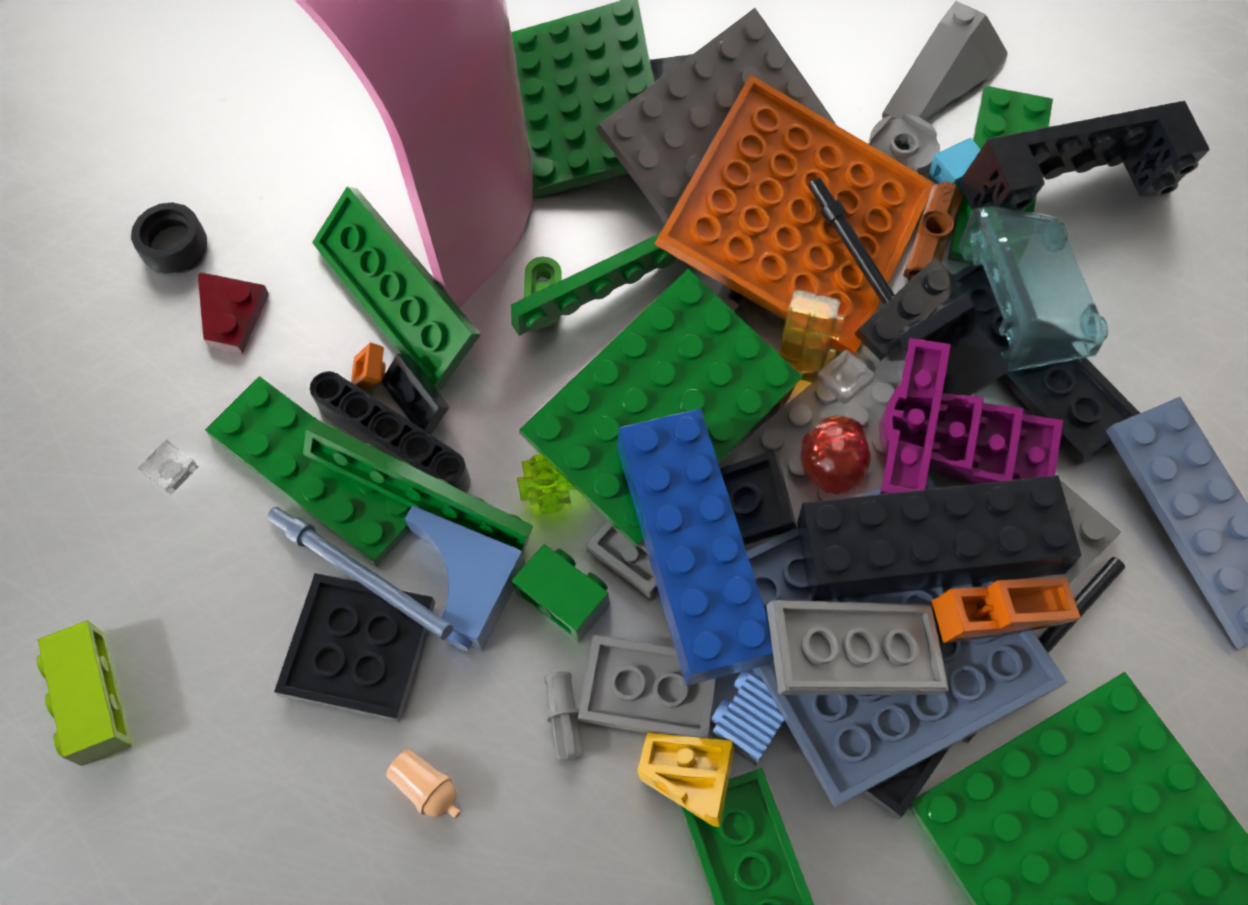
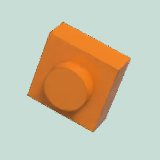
M370 342L354 357L351 383L365 392L375 384H379L384 377L386 364L382 362L383 346Z

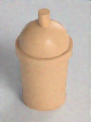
M411 749L403 751L392 762L387 770L386 777L416 805L417 811L422 815L427 814L432 817H439L448 812L455 819L460 815L461 811L454 806L457 792L452 779L447 774L440 773Z

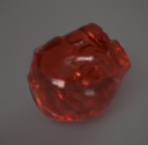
M835 415L824 418L815 426L813 431L804 435L801 440L800 460L804 473L811 482L826 493L839 495L855 491L856 487H860L861 483H863L870 467L871 452L860 422L848 416Z

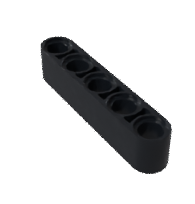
M325 371L313 378L309 388L311 396L320 412L327 419L363 443L371 444L381 452L400 461L408 462L414 468L437 479H442L465 493L468 492L471 486V478L464 458L458 452L338 373ZM332 393H337L335 396L331 398H326ZM367 412L362 417L354 418L358 413ZM397 431L392 437L383 438L388 432ZM419 451H428L423 457L412 458ZM449 471H458V474L453 478H443Z

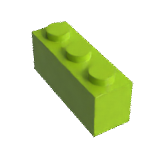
M86 620L37 639L40 655L37 656L36 662L39 672L47 682L49 693L45 695V704L48 712L55 719L57 732L53 735V742L58 754L71 762L84 766L131 747V739L105 632Z

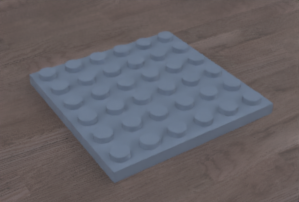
M927 476L925 490L935 489L936 486L930 477ZM881 487L862 496L879 495ZM798 527L746 551L766 614V605L772 600L811 601ZM994 582L818 602L932 605V600L950 589L987 587ZM934 613L949 691L941 695H779L774 659L771 664L757 667L756 670L833 807L837 808L1067 683L1066 679L1033 630L999 637L943 643Z

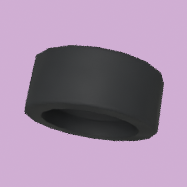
M174 202L160 203L148 208L136 219L132 226L131 241L135 250L144 263L154 271L162 273L181 272L192 267L200 260L207 248V235L194 211L183 204ZM173 226L189 228L185 239L177 246L166 250L151 249L153 239L162 230Z

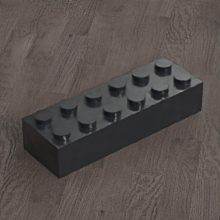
M1059 475L802 503L797 520L811 601L996 582L997 580L1066 574L1082 556Z

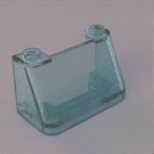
M994 206L973 209L959 247L964 261L973 260L974 265L983 264L1003 316L999 332L1001 336L1007 335L1009 351H1003L1001 355L1009 364V372L1096 356L1104 339L1108 336V326L1104 317L1099 315L1069 244L1066 225L1060 222L1056 216Z

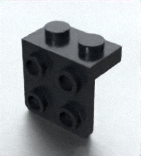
M966 293L956 300L954 298L945 300L935 309L934 314L922 321H912L897 336L899 353L904 360L906 359L909 338L951 344L942 392L944 394L974 396L1006 376L1009 372V364L975 321V305Z

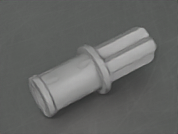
M556 672L544 678L550 707L547 721L552 723L557 758L560 761H573L581 758L583 754L577 720L579 709L575 708L570 672Z

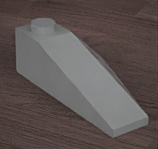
M955 1L929 37L884 109L882 117L892 116V120L903 119V115H913L928 121L941 113L943 107L956 98L960 100L968 95L971 88L979 83L983 85L991 80L1007 58L1008 52L988 16L970 6Z

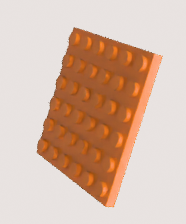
M750 74L654 245L839 352L855 354L861 341L854 333L875 314L880 300L833 225L826 223L820 213L822 207L808 185L816 178L821 177L833 198L840 200L847 211L845 217L889 284L927 203L931 188L935 183Z

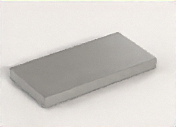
M772 600L766 605L779 695H941L949 691L932 605Z

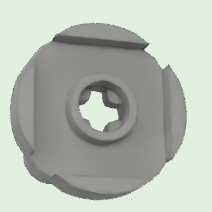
M903 115V119L892 120V116L880 120L873 127L868 142L869 145L920 175H924L930 170L934 154L940 150V143L938 144L936 139L937 132L935 128L924 119L913 115ZM906 143L910 147L909 150H901L895 144L902 146Z

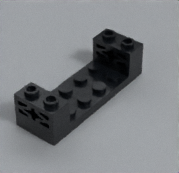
M1184 100L989 138L959 182L980 230L992 228L1004 230L1016 224L1018 217L1026 207L1033 203L1034 197L1045 185L1043 177L1049 180L1063 173L1073 171L1083 173L1097 166L1108 165L1113 167L1123 163L1139 197L1152 194L1164 196L1173 192L1178 187V182L1186 174L1198 167V162L1206 155L1210 148Z

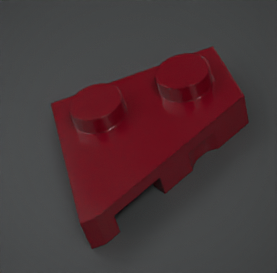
M199 272L198 286L204 341L208 347L243 354L269 294L267 288L263 284Z

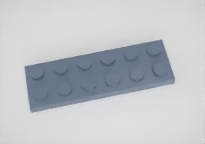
M1181 397L1113 424L1106 430L1108 436L1236 649L1247 646L1248 503Z

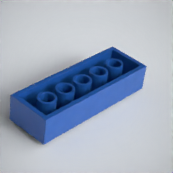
M701 408L619 427L618 453L686 686L771 664L774 657L768 617Z

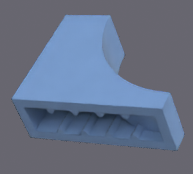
M412 505L405 518L411 533L431 545L443 558L446 565L448 596L441 618L453 626V631L446 641L464 651H469L470 647H473L483 652L514 590L512 579L526 565L521 550Z

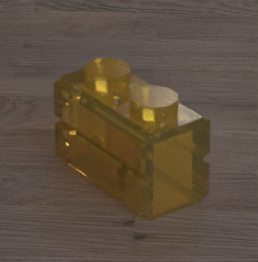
M797 290L794 291L789 306L779 355L803 376L801 380L818 383L820 382L823 370L831 371L836 353L835 348L829 347L831 338L839 339L845 316L837 315L841 303L839 299L823 295L816 296L815 293Z

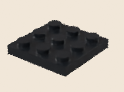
M314 573L274 693L280 697L400 722L427 629L357 581ZM403 591L433 612L435 606L433 597Z

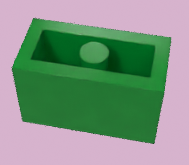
M543 544L512 579V584L519 597L579 643L610 606L609 593L606 591L608 586L597 575L591 572L585 575L574 567L576 562L562 549L558 548L556 551H553L546 544Z

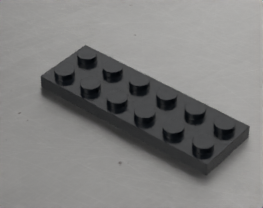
M987 255L982 256L953 275L962 285L947 299L954 298L956 300L965 293L975 305V321L1009 364V372L1001 380L1034 416L1063 420L1060 444L1079 464H1082L1112 443L1106 432L1110 426L1140 414L1119 390Z

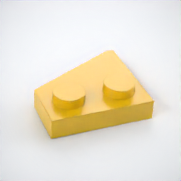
M647 733L637 771L641 781L710 825L720 827L735 749L732 740Z

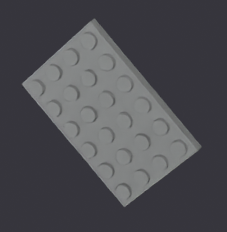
M756 7L596 127V130L665 223L750 74L830 122L836 123Z

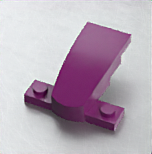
M909 338L901 385H898L892 394L879 422V439L883 452L888 454L880 494L925 490L928 470L971 484L1055 476L1063 420L1023 414L1024 408L983 403L984 397L942 393L951 344Z

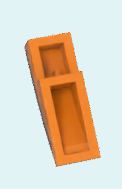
M1067 577L997 580L987 587L953 588L931 601L943 643L1022 633L1073 622L1081 618Z

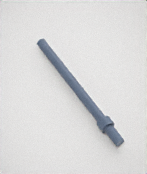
M273 507L269 511L268 520L286 532V537L298 546L306 545L440 639L445 640L450 636L453 631V626L317 534L313 525L302 518L295 519L279 507Z

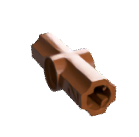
M943 181L940 184H933L903 273V276L909 281L935 257L942 262L963 196V192L954 183Z

